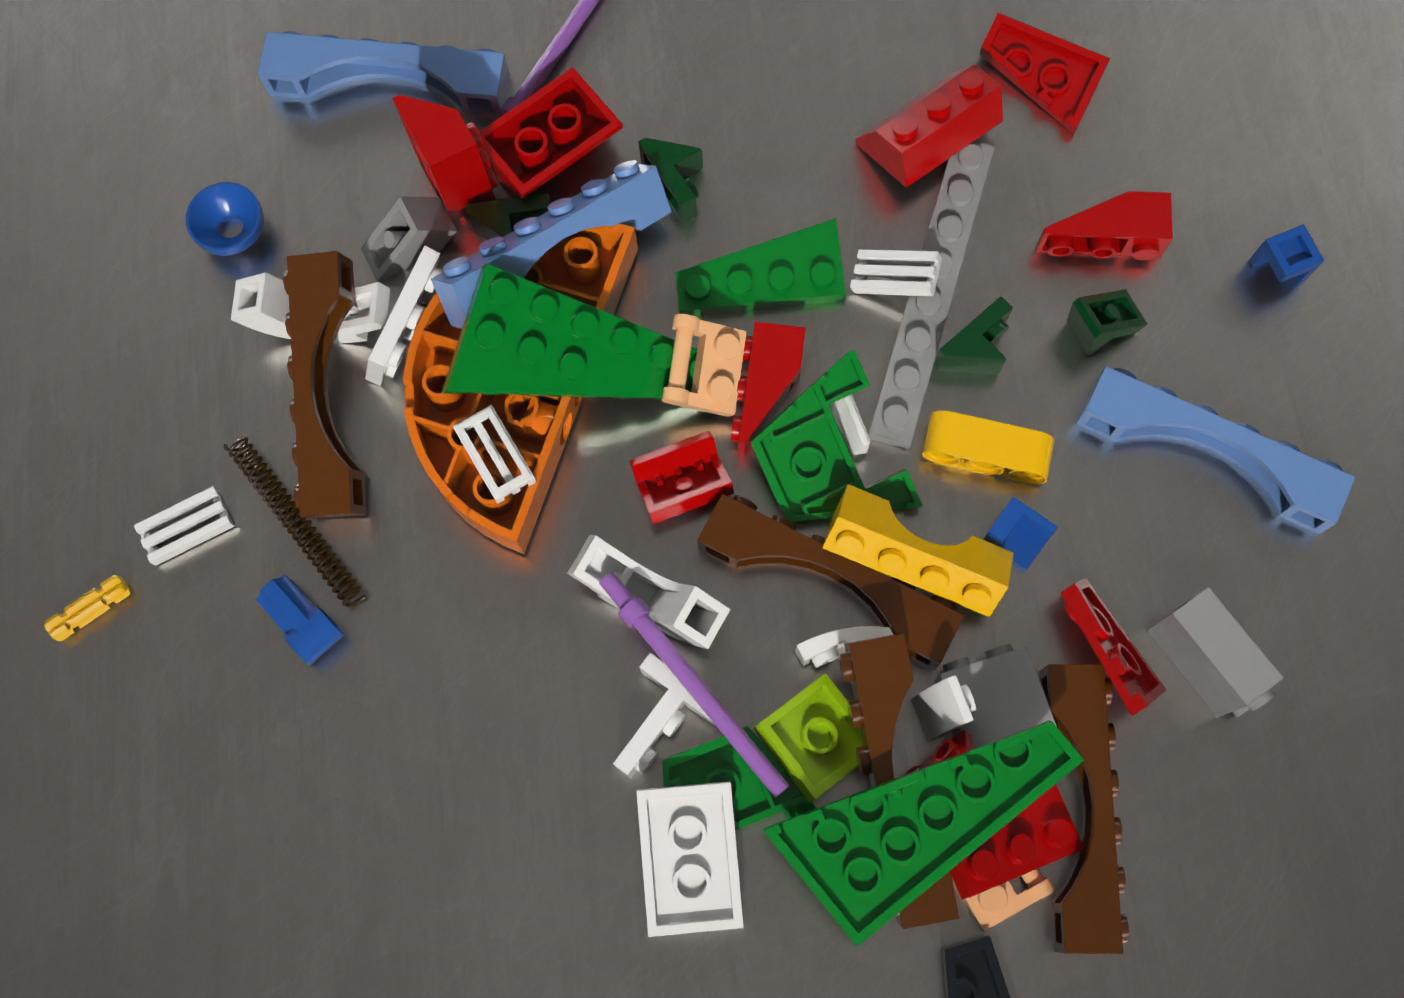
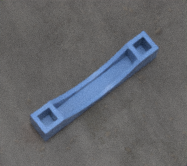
M293 31L266 33L257 73L270 96L310 99L326 89L346 82L368 78H391L413 82L434 90L451 101L464 114L495 117L501 116L500 109L506 102L510 79L504 53L491 49L476 51L457 49L450 45L432 47L421 46L412 42L388 43L379 42L371 38L354 40L343 39L329 34L322 36L301 35Z
M635 160L621 163L613 169L614 174L584 184L581 187L582 192L572 198H562L551 203L548 206L549 211L543 215L519 221L514 225L515 231L510 234L484 241L479 245L480 251L468 258L460 257L446 263L443 266L444 271L431 278V282L451 326L462 329L481 268L485 264L524 278L529 269L546 251L564 238L579 231L599 226H616L617 223L635 227V230L641 231L671 213L672 211L656 166L638 164Z
M1105 366L1096 379L1076 422L1077 425L1114 442L1133 438L1164 437L1184 440L1208 448L1230 460L1250 476L1268 497L1278 516L1318 534L1337 524L1356 478L1342 471V467L1332 461L1312 458L1301 453L1300 449L1292 443L1274 441L1259 434V431L1249 424L1231 422L1218 416V413L1211 407L1202 404L1193 405L1177 398V395L1172 390L1162 386H1150L1137 380L1133 373L1121 368L1112 369Z

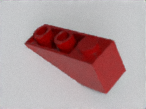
M1128 191L1049 225L1042 231L1036 245V252H1048L1055 257L1069 256L1072 253L1090 254L1092 257L1099 259L1110 258L1114 255L1133 256L1137 260H1151L1161 257L1173 239L1171 193Z
M755 322L753 336H746L743 361L749 362L747 376L740 375L737 387V401L744 402L742 416L733 417L731 441L738 442V456H746L752 447L750 441L771 422L798 385L806 327Z

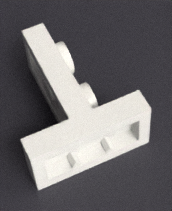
M649 653L639 668L645 677L666 691V693L613 763L617 769L630 779L636 771L643 775L652 765L659 754L653 748L664 734L671 737L680 727L686 717L681 712L684 706L713 727L715 726L666 664L652 653Z

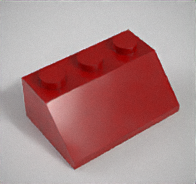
M975 64L949 74L855 138L856 145L907 188L1003 122L1002 85Z
M572 67L482 129L479 133L485 144L483 148L492 166L490 169L494 177L505 190L525 198L621 130L623 124Z
M400 94L392 98L418 161L437 196L441 199L454 226L469 219L466 212V204L496 200L492 189L497 188L498 184L490 169L492 167L490 160L483 148L485 144L474 122L466 125L458 109Z

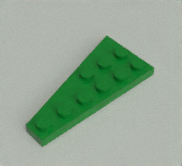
M485 264L481 268L442 393L586 398L615 397L620 399L654 398L662 400L663 388L668 387L675 340L512 273ZM691 347L685 387L689 392L692 390L697 349Z
M1048 720L768 826L763 831L858 947L1082 763L1084 758L1055 724Z

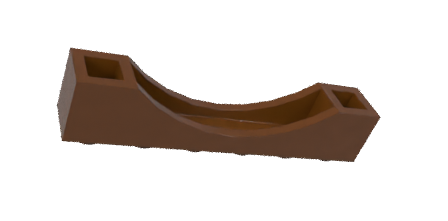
M338 251L287 256V270L283 274V284L287 295H289L290 311L286 314L285 326L291 338L292 355L288 358L287 367L289 376L293 380L294 398L290 401V415L296 428V441L292 445V458L298 467V484L294 489L295 504L300 510V517L323 519L367 515L365 474L351 458L337 434L330 414L327 394L328 363L333 342L344 318L355 304L353 261Z
M724 494L721 495L697 539L699 551L737 570L754 566L784 565L809 570L832 579L860 599L872 611L882 627H890L893 634L905 633L909 658L934 671L941 664L964 615L955 611L957 606L954 603L937 595H932L929 598L915 591L916 587L894 577L889 578L872 568L823 549L824 537L812 535L809 538L795 531L797 526L790 520L779 515H773L770 518L756 511L758 507L742 496L735 495L732 499Z
M905 633L844 643L846 653L839 654L843 681H851L854 700L847 701L852 728L860 727L863 746L856 747L858 765L861 775L869 774L871 787L894 779L892 761L894 729L902 702L913 682ZM950 871L895 916L902 929L959 919Z
M1048 664L1039 671V677L1057 728L1084 758V761L1075 768L1080 783L1084 808L1081 842L1085 849L1078 852L1077 861L1065 886L1052 902L1055 952L1065 954H1123V943H1127L1129 939V924L1126 914H1121L1119 894H1124L1126 879L1123 866L1117 865L1116 845H1121L1122 824L1119 817H1114L1113 798H1116L1119 793V778L1117 771L1111 769L1110 751L1115 749L1116 744L1115 727L1113 723H1108L1107 705L1111 704L1113 697L1112 682L1109 677H1105L1102 664Z

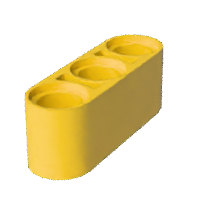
M934 411L930 414L922 456L926 460L941 465L1021 483L1044 484L1048 478L1055 439L1047 433L951 411Z

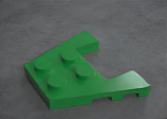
M855 349L841 356L750 441L783 517L791 522L832 518L848 484L888 500L892 510L916 509L923 506L906 469L864 487L829 408L830 404L870 386Z
M744 726L742 729L789 784V787L776 798L724 735L662 760L664 787L730 781L735 830L781 811H784L786 818L789 819L816 809V806L812 802H808L780 763L749 726Z

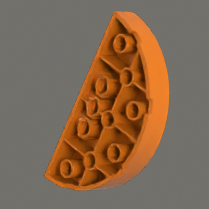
M617 223L616 226H599L584 229L568 236L546 251L529 269L524 279L614 315L638 251L635 227ZM435 293L414 330L404 367V414L409 436L426 473L450 506L467 523L483 535L507 548L524 554L583 397L442 393L462 329L451 326L439 297ZM491 404L536 479V483L530 486L526 484L520 488V492L505 496V500L499 504L496 503L453 428L457 423ZM488 418L481 422L513 478L521 475L520 470L490 419ZM474 427L470 428L466 433L497 486H502L506 483Z

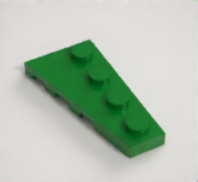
M836 218L675 272L679 314L698 316L845 301L846 298Z

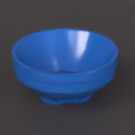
M220 182L204 188L192 199L186 212V227L191 238L205 251L214 255L228 256L246 250L258 239L264 225V214L259 201L253 192L238 183ZM231 220L242 221L243 229L239 235L233 238L222 236V228L227 222Z

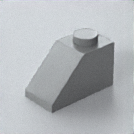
M400 196L361 247V250L377 282H384L413 268L424 245L440 252L456 233L457 229L439 197Z

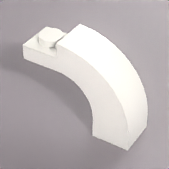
M267 272L236 280L231 320L265 334L291 339L285 326L286 314L290 311L289 295H287L284 289L283 280ZM376 282L354 288L355 304L344 318L333 343L367 341L368 332L383 329L388 317L389 287Z
M589 535L567 574L597 592L598 597L620 610L599 584L607 574L614 572L633 597L639 596L651 610L649 616L663 633L701 648L709 649L731 610L696 586L680 584L652 572L596 535Z

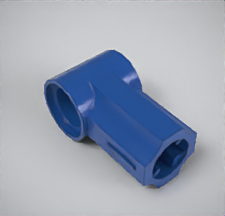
M285 574L268 582L255 599L285 633L283 638L288 645L308 665H312L344 636L338 625L319 606L315 607L306 597L305 593Z

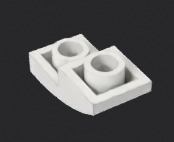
M880 626L844 628L824 633L797 644L795 654L802 667L813 663L817 669L839 657L838 649L843 648L846 653L844 643L893 635L890 627Z
M956 675L932 685L911 699L927 743L944 737L950 731L965 727L974 720L971 712L976 711L974 698L966 684L960 686Z

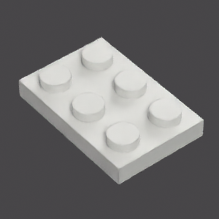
M424 245L368 358L366 380L381 386L386 375L394 378L404 357L403 353L406 344L402 342L404 339L411 341L414 330L424 312L425 307L421 306V303L423 302L428 305L436 292L431 278L443 272V270L437 268L440 257L439 252Z
M731 782L637 790L648 937L744 928Z

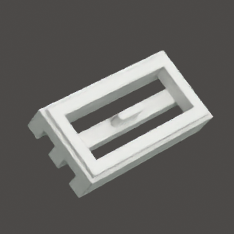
M858 250L857 258L859 259V264H855L853 271L856 278L852 279L850 288L855 294L934 296L942 261L938 251ZM867 276L890 277L891 279H906V277L927 278V281L918 282L866 279Z
M492 404L453 426L497 504L504 501L505 496L520 492V488L526 484L530 486L536 483L535 477ZM488 418L521 472V475L513 478L481 423ZM472 427H474L506 482L500 487L495 483L466 433Z
M214 486L134 525L136 532L142 538L140 541L143 548L148 552L149 562L155 566L235 527L219 490ZM211 503H214V504H212V505H210V506H208V507H206V508H204V509H202V510H200V511H198V512H196V513H194V514H192V515H190V516H188V517H186V518H184V519H182V520H180V521H177V520H179V519H181V518H183V517H185V516H187V515H189V514H191V513H193V512H195V511H197V510H199V509H201V508H203V507H205V506H207V505H209V504H211ZM219 514L220 519L158 549L157 544L179 533H184L196 527L197 524Z

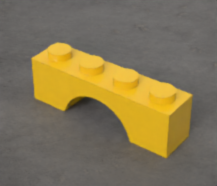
M849 484L832 516L823 549L988 617L991 616L1009 587L1014 552L973 535L965 542L957 545H939L921 539L907 530L898 521L888 500Z

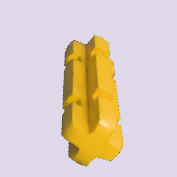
M117 575L110 576L100 583L101 588L99 590L94 587L64 608L65 613L61 615L57 612L48 618L44 623L46 631L54 640H65L75 633L74 628L76 626H79L81 629L111 608L110 603L114 601L118 604L127 598L131 591L126 582Z

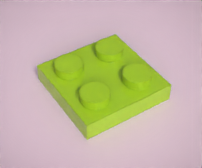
M826 673L753 728L809 803L819 798L858 766L856 747L863 746L860 727L852 728L847 700Z

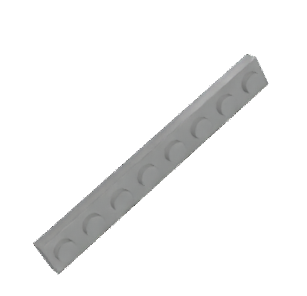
M974 141L948 160L922 251H938L942 257L934 296L908 297L868 436L871 440L909 450L995 146ZM914 278L913 281L926 282L927 278Z

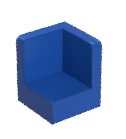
M1304 224L1265 239L1249 259L1253 267L1268 262L1280 283L1293 277L1297 283L1305 281L1324 262L1321 253Z
M1013 496L983 540L1014 552L1012 563L1021 570H1027L1058 527Z

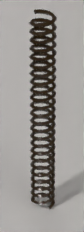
M242 437L236 440L230 448H228L227 444H224V450L229 452L233 462L238 464L240 470H243V475L248 477L250 483H253V488L258 489V494L263 496V501L268 502L267 506L272 508V513L277 515L279 521H282V526L287 528V533L292 534V539L297 541V546L302 547V552L307 554V559L312 560V565L317 567V572L322 573V579L328 580L327 585L333 587V593H338L337 598L343 600L342 605L351 607L366 598L364 594L357 600L346 603L347 599L356 596L362 590V586L354 587L357 579L348 581L352 573L343 574L347 566L339 567L342 560H334L337 553H330L331 546L324 547L327 540H320L321 533L314 534L317 527H310L312 521L306 520V517H300V510L296 507L295 501H291L292 495L286 494L287 488H281L282 482H276L278 476L272 475V469H267L268 463H262L263 457L257 456L258 450H252L253 444H247L249 438ZM307 539L304 544H301L302 540ZM313 545L308 551L306 550V547ZM319 551L314 557H311L312 553ZM323 558L319 564L316 563V560ZM329 564L324 570H321L322 566ZM335 570L329 577L326 576L327 573ZM339 577L335 583H331V580ZM345 583L340 590H336L337 586ZM351 589L345 596H341L343 592Z

